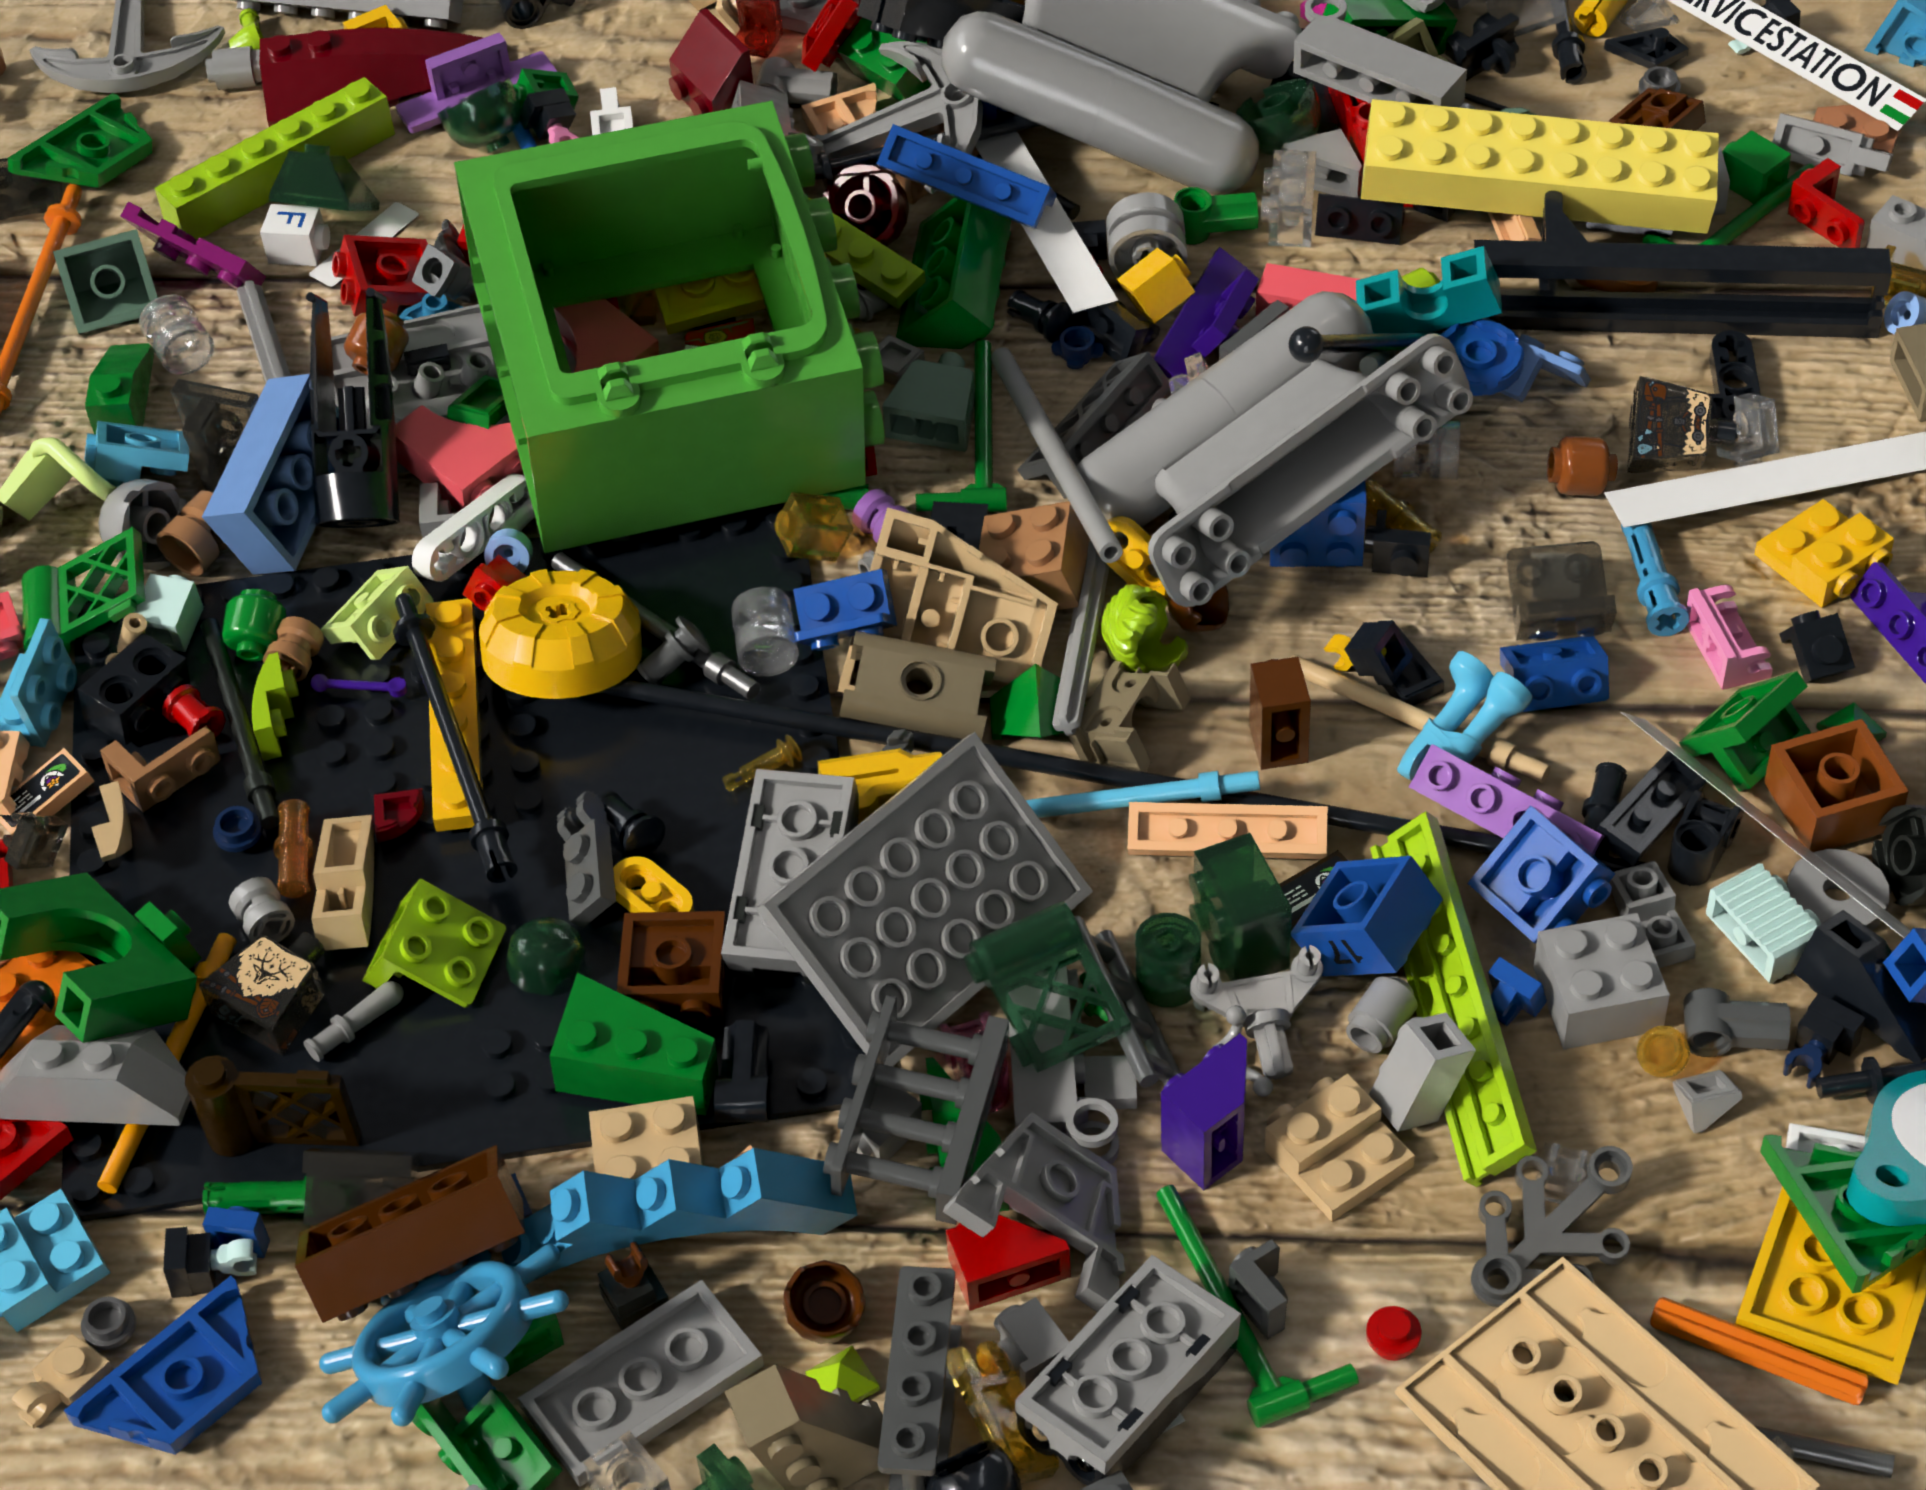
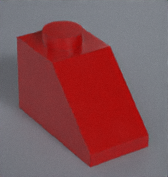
M998 1215L995 1228L983 1238L961 1223L954 1228L945 1230L948 1259L952 1269L955 1271V1276L969 1311L1071 1277L1070 1249L1066 1240L1002 1215Z

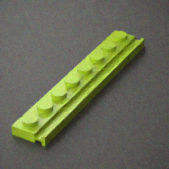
M1425 811L1387 836V843L1381 847L1375 844L1370 848L1373 859L1412 856L1443 898L1431 917L1430 925L1421 933L1408 954V959L1403 967L1407 982L1412 987L1418 1003L1417 1017L1425 1018L1446 1012L1476 1049L1446 1105L1444 1113L1463 1180L1478 1187L1483 1184L1482 1179L1489 1174L1494 1176L1517 1164L1523 1157L1537 1152V1148L1438 818Z

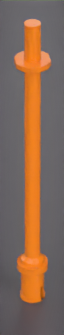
M69 184L65 189L60 204L50 205L44 215L45 223L50 230L0 354V416L2 411L9 407L12 400L11 391L7 386L56 260L53 251L60 250L66 235L77 233L82 224L81 215L76 211L83 191L76 184Z

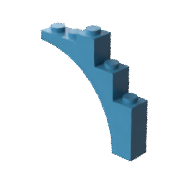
M752 1148L720 1168L668 1159L636 1179L583 1170L550 1190L551 1204L524 1219L525 1233L518 1236L519 1240L514 1245L501 1251L502 1258L505 1264L514 1268L544 1245L552 1244L556 1246L560 1251L559 1261L535 1279L537 1280L555 1270L584 1259L630 1247L632 1242H637L640 1245L670 1238L737 1231H790L823 1235L858 1216L851 1174H849L843 1196L832 1195L831 1175L823 1173L824 1161L758 1148Z

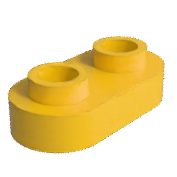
M1117 516L1107 520L1114 534L1121 532L1127 536L1128 545H1121L1123 553L1119 560L1106 564L1128 585L1136 584L1149 587L1165 595V588L1160 578L1152 576L1148 570V566L1152 564L1148 554L1151 536L1134 520L1128 517Z
M635 856L623 859L614 866L616 901L630 913L694 911L690 892L652 860ZM636 886H642L641 889L631 890Z

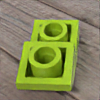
M278 652L269 654L258 675L252 700L253 732L264 761L282 757L279 737L287 736L284 719L294 717L291 698L299 696L293 669H283Z

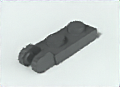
M589 790L583 792L576 799V810L575 808L566 807L557 815L558 819H556L558 821L557 831L565 841L563 844V857L565 859L569 922L582 928L616 902L610 825L607 824L604 803L598 797V794L596 795Z

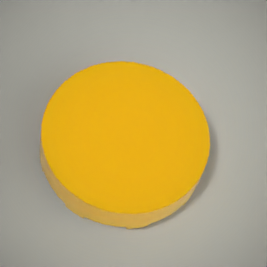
M547 569L530 572L529 576L517 580L509 586H502L484 611V618L479 627L482 665L488 677L502 688L528 697L566 699L606 690L626 679L636 669L642 657L641 620L637 606L619 585H614L610 581L598 576L596 572L586 569L550 572Z

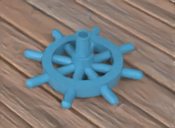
M552 1244L544 1245L514 1268L503 1262L491 1261V1253L485 1250L468 1258L469 1262L467 1265L452 1274L440 1276L437 1272L419 1281L415 1289L397 1298H389L388 1295L382 1296L381 1304L383 1307L367 1323L355 1344L325 1353L320 1358L319 1366L324 1373L335 1374L353 1369L358 1378V1381L323 1406V1419L328 1423H337L371 1399L378 1405L393 1407L391 1411L392 1422L397 1426L404 1427L412 1422L420 1404L443 1397L456 1390L464 1402L467 1412H470L491 1389L496 1390L487 1376L499 1380L507 1375L509 1365L504 1358L524 1337L532 1320L562 1312L568 1307L569 1297L564 1291L554 1290L532 1296L526 1286L559 1261V1249Z

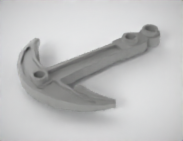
M116 0L109 52L106 57L79 59L77 51L73 48L50 49L35 46L29 51L35 64L43 73L55 81L84 91L102 93L130 92L146 89L175 79L198 65L218 46L225 35V29L218 25L199 32L174 36L170 39L172 48L144 53L145 0Z
M896 41L882 43L878 49L881 55L906 67L920 81L924 82L928 79L931 87L830 133L813 136L822 142L821 151L824 150L829 159H835L872 150L884 145L893 124L917 133L944 123L945 135L944 133L938 134L937 142L971 155L981 135L983 104L980 99L961 92L949 82L941 66L942 49L922 42ZM812 154L813 164L817 163V154ZM926 185L924 186L926 191L931 194L937 191Z

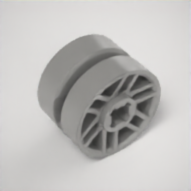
M1137 193L1123 198L1111 208L1106 219L1110 269L1117 278L1157 247L1170 257L1177 254L1185 264L1187 263L1184 215L1174 200L1158 193Z

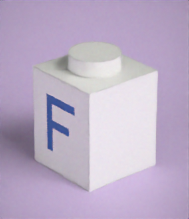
M270 205L260 231L268 264L317 266L322 251L327 250L330 244V229L327 224L323 223L320 207Z

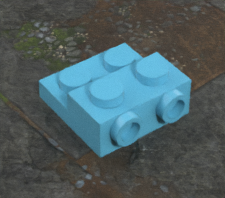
M97 421L96 434L87 433L84 460L88 466L115 487L135 479H140L142 466L150 467L149 471L158 475L173 476L177 474V471L187 472L188 434L183 431Z
M61 1188L16 1217L7 1208L0 1211V1318L4 1317L16 1332H19L111 1273L71 1201Z

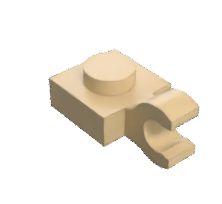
M72 1333L32 1369L36 1382H30L21 1387L12 1397V1402L22 1409L18 1413L19 1418L34 1429L41 1425L61 1402L67 1406L71 1405L113 1370L106 1358Z

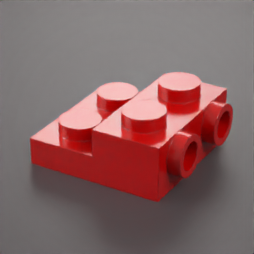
M827 0L803 38L801 62L803 65L816 72L821 63L830 68L836 58L843 60L837 50L863 18L857 16L861 0Z
M344 235L340 252H335L332 260L334 277L343 278L340 290L342 304L351 305L354 316L366 312V290L368 288H373L386 296L387 302L382 304L384 310L390 311L397 315L399 305L413 306L421 302L423 296L428 294V292L413 283L412 279L418 262L428 245L427 240Z

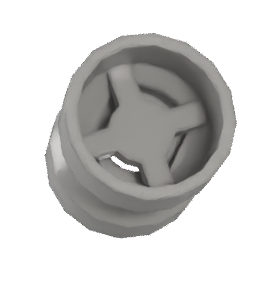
M255 877L242 882L234 889L229 898L228 904L236 919L243 923L244 932L252 944L262 937L276 944L289 935L295 923L294 915L288 905L280 901L281 896L275 884L266 877Z

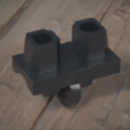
M1487 12L1477 18L1473 24V34L1471 37H1468L1459 30L1448 36L1445 54L1456 62L1457 66L1467 69L1466 81L1484 70L1489 71L1493 69L1499 74H1507L1515 68V54L1519 52V46L1514 38V29L1519 24V17L1510 12L1504 17L1497 19Z

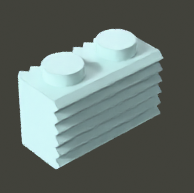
M1760 863L1710 889L1706 915L1770 984H1774L1777 979L1781 980L1785 975H1790L1793 972L1816 927L1821 924L1813 911L1809 909L1803 910L1802 905H1798L1796 899L1791 898L1789 889L1783 879L1778 875L1771 876L1769 870H1765L1763 864Z

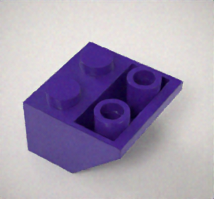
M1241 1033L1225 1045L1221 1043L1211 1048L1204 1056L1202 1062L1186 1074L1179 1073L1173 1076L1161 1091V1151L1203 1191L1243 1161L1247 1039Z

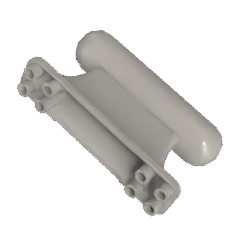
M1025 0L1022 24L995 12L975 11L961 16L944 37L941 66L949 82L965 94L1187 187L1204 189L1210 195H1226L1238 191L1254 174L1259 160V140L1251 125L1243 118L1209 102L1221 83L1238 69H1243L1266 79L1282 77L1294 59V40L1302 32V29L1299 26V19L1295 14L1288 11L1276 14L1262 8L1259 0Z
M1321 291L1305 298L1083 458L1076 467L1106 520L1117 516L1128 517L1142 528L1171 506L1174 508L1177 515L1152 535L1148 546L1149 558L1168 596L1176 604L1183 607L1203 605L1211 599L1213 593L1232 579L1245 575L1251 565L1260 560L1266 552L1394 458H1399L1419 442L1429 440L1439 427L1454 416L1464 414L1470 409L1473 402V394L1470 391L1468 379L1450 340L1436 333L1427 334L1370 375L1357 371L1360 370V361L1371 352L1321 354L1314 362H1299L1291 355L1288 343L1292 333L1300 327H1313L1321 335L1373 333L1370 318L1354 299L1343 293ZM1115 533L1118 540L1127 537L1124 533Z

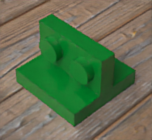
M1794 671L1739 688L1685 736L1679 744L1692 757L1712 752L1739 792L1751 789L1766 775L1771 745L1812 733L1791 703L1808 686L1798 671Z

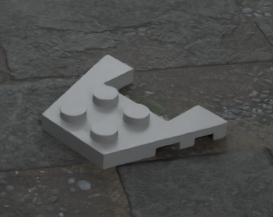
M1031 1112L1019 1122L944 1206L943 1212L983 1238L995 1228L1001 1205L1004 1201L1013 1210L1024 1214L1050 1231L1054 1236L1066 1240L1068 1244L1085 1254V1261L1075 1298L1098 1312L1120 1289L1119 1276L1125 1272L1124 1255L1116 1250L1115 1231L1121 1227L1117 1169Z

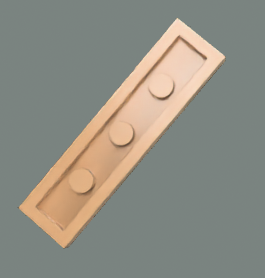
M1129 802L1128 855L1323 859L1327 856L1328 806Z

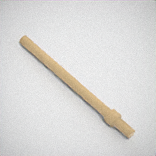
M1293 654L1290 657H1299L1305 680L1419 730L1423 729L1429 718L1433 720L1436 715ZM1459 726L1455 732L1462 733L1466 728ZM1487 738L1481 744L1482 749L1478 755L1486 758L1487 764L1494 768L1496 766L1505 772L1511 769L1541 783L1545 782L1550 773V765L1518 752L1517 745L1498 738L1496 741Z

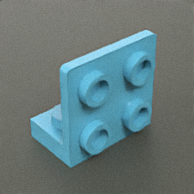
M40 618L26 653H19L0 698V731H20L30 743V746L44 748L52 730H56L60 723L62 705L67 693L73 690L77 680L76 666L72 663L63 645V640L59 637L51 619Z

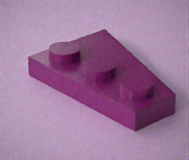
M130 202L126 204L120 217L155 242L153 250L172 261H176L178 256L186 259L185 264L206 276L210 270L219 273L217 279L232 288L238 289V287L245 285V281L248 280L254 281L255 285L262 286L266 278L263 273L246 260L202 238L196 240L190 234L164 219H161L160 223H158L145 213L142 208Z

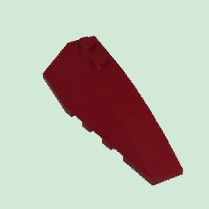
M358 28L329 31L318 30L312 33L287 36L276 35L270 38L260 39L259 65L268 126L276 124L280 120L301 111L314 102L337 92L363 77L368 79L387 96L389 107L399 104L398 98L419 92L421 95L432 92L425 60L480 40L483 37L425 29Z

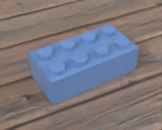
M310 374L267 380L202 515L205 522L253 575L296 571L316 527L310 429ZM336 406L337 431H340L339 408ZM327 441V451H328V452H329V446H330V444H331V442H329V441ZM328 456V472L331 474L335 473V468L330 463Z

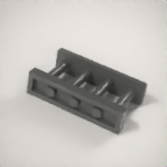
M886 995L881 1012L873 1011L868 1022L866 1042L871 1043L867 1055L859 1054L855 1062L852 1085L857 1087L853 1099L845 1097L841 1105L838 1129L843 1131L839 1143L830 1142L826 1152L823 1173L831 1175V1194L843 1196L849 1174L928 1191V1197L936 1199L935 1220L957 1225L956 1220L943 1212L944 1206L971 1177L1008 1050L1009 1020L989 1015L983 1035L975 1033L973 1038L897 1022V997ZM894 1042L968 1059V1064L974 1065L970 1078L961 1077L960 1081L884 1065L890 1044ZM877 1085L955 1102V1108L961 1110L957 1122L948 1121L947 1125L871 1109V1104ZM867 1129L942 1146L941 1151L948 1154L944 1167L935 1165L934 1169L930 1170L856 1152L863 1130Z
M903 1266L899 1271L878 1454L879 1472L890 1474L888 1490H926L925 1476H933L936 1473L937 1463L949 1458L951 1455L962 1346L961 1325H951L956 1282L955 1271L951 1268Z

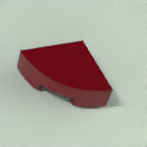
M422 788L374 795L375 834L378 843L397 838L415 825L425 805Z

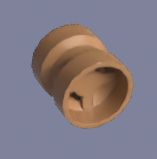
M296 616L286 617L281 621L276 631L277 641L269 644L264 654L263 662H265L269 654L278 652L283 669H293L296 682H299L306 678L312 666L311 657L318 654L324 642V635L317 625L307 619Z

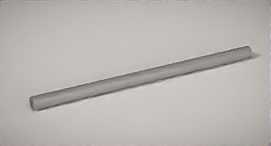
M1008 348L996 349L991 355L992 364L1101 560L1106 563L1116 562L1123 553L1121 544L1013 354Z

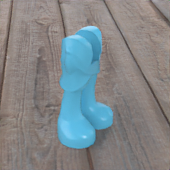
M1458 651L1449 665L1450 673L1456 684L1451 698L1433 720L1431 718L1428 719L1422 731L1404 753L1397 767V772L1412 781L1431 744L1470 764L1482 749L1481 744L1507 718L1523 712L1532 701L1530 691L1520 681L1507 673L1497 672L1493 677L1491 671L1479 659L1467 652ZM1486 697L1482 708L1462 733L1455 732L1473 709Z

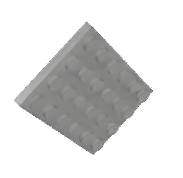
M973 732L957 743L756 909L867 1055L871 1044L866 1042L868 1022L873 1011L881 1012L886 995L897 997V1022L935 1030L1005 969L1004 953L1026 951L1089 896L1093 890L978 735ZM891 1042L884 1065L894 1066L914 1047Z

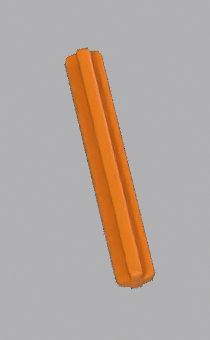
M1659 1298L1651 1315L1650 1325L1655 1329L1847 1403L1859 1405L1866 1393L1869 1377L1865 1373L1671 1299Z

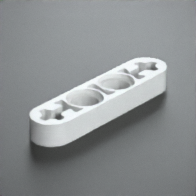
M516 473L507 475L422 538L413 551L412 567L414 573L419 577L442 582L485 551L487 543L496 532V529L530 497L524 475ZM494 507V516L489 525L490 514ZM466 528L465 540L461 546V537Z

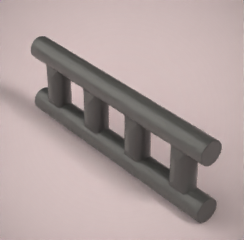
M1074 916L1068 919L1064 927L1139 1085L1146 1088L1160 1080L1165 1086L1173 1076L1181 1073L1113 932L1111 930H1104L1093 936L1090 934L1082 917Z

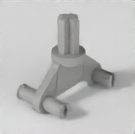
M1309 945L1307 952L1306 946H1304L1300 950L1299 955L1293 959L1290 971L1223 983L1219 977V970L1215 965L1208 963L1206 970L1205 964H1203L1191 980L1190 994L1193 998V1004L1199 1011L1205 1012V1007H1207L1208 1011L1213 1010L1226 1017V1012L1231 1006H1241L1246 1012V1020L1243 1023V1027L1248 1037L1255 1038L1264 1076L1274 1080L1282 1079L1292 1074L1294 1070L1285 1031L1291 1026L1290 1018L1294 1011L1320 981L1323 972V964L1320 960L1321 953L1319 949L1312 945Z

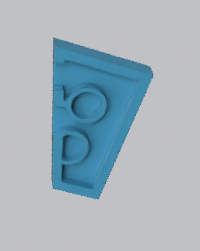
M1898 0L1864 51L1876 55L1880 51L1900 57L1899 63L1914 67L1916 63L1926 66V0Z

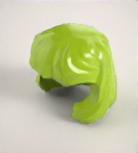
M1126 584L1119 590L1118 594L1112 596L1111 601L1107 603L1104 609L1100 632L1108 653L1115 661H1122L1126 671L1135 673L1137 668L1140 667L1143 673H1149L1150 671L1165 672L1173 663L1179 666L1180 662L1187 658L1188 645L1179 636H1176L1167 645H1163L1160 642L1163 633L1169 625L1165 610L1168 601L1164 599L1161 593L1149 587L1136 584Z

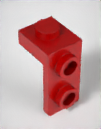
M1827 158L1814 168L1806 169L1799 178L1793 181L1787 214L1839 248H1860L1865 222L1861 217L1833 200L1836 195L1841 166Z

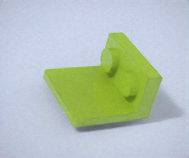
M420 878L400 901L362 981L377 989L392 976L400 979L402 975H405L454 1003L468 1008L475 999L506 931V926Z

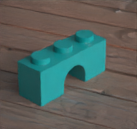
M1481 246L1441 257L1442 280L1430 287L1419 288L1407 284L1402 279L1398 269L1357 280L1356 301L1370 318L1373 333L1434 332L1449 328L1458 323L1464 324L1501 314L1500 280L1485 247Z

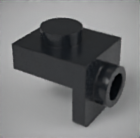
M1378 509L1376 526L1367 525L1364 553H1373L1372 572L1428 577L1431 532L1386 528L1387 510Z
M1819 610L1791 618L1793 626L1779 633L1782 643L1792 642L1805 683L1848 672L1856 668L1838 613L1822 618Z

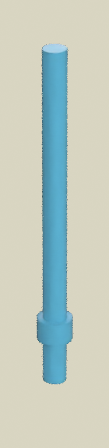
M1219 771L1198 773V778L1026 801L1038 818L1129 807V802L1163 803L1201 798L1202 802L1222 800V795L1258 791L1261 788L1258 771L1219 775Z

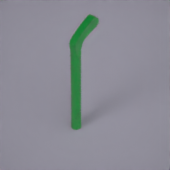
M1810 163L1803 166L1705 241L1697 245H1728L1790 198L1793 181L1799 178L1806 169H1812L1815 166ZM1648 234L1643 238V243L1675 244L1654 234Z

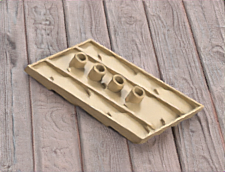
M1563 1256L1398 1386L1394 1392L1492 1490H1817L1821 1486ZM1554 1392L1565 1394L1569 1402L1560 1401Z

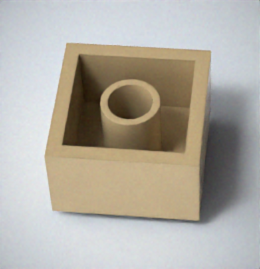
M693 1096L589 1112L595 1173L636 1179L668 1159L704 1165L701 1134Z

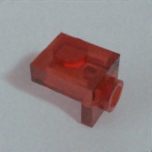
M736 0L740 28L736 37L750 50V55L767 58L783 35L780 0Z

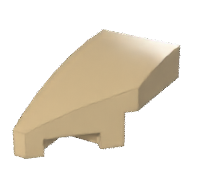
M118 781L99 786L110 822L91 828L102 862L115 859L132 848L131 825Z

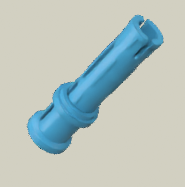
M1652 523L1625 528L1621 524L1640 582L1636 591L1639 602L1646 606L1648 612L1646 617L1648 630L1657 636H1670L1682 631L1690 620L1687 608L1679 601L1678 594L1680 588L1678 580L1667 573Z

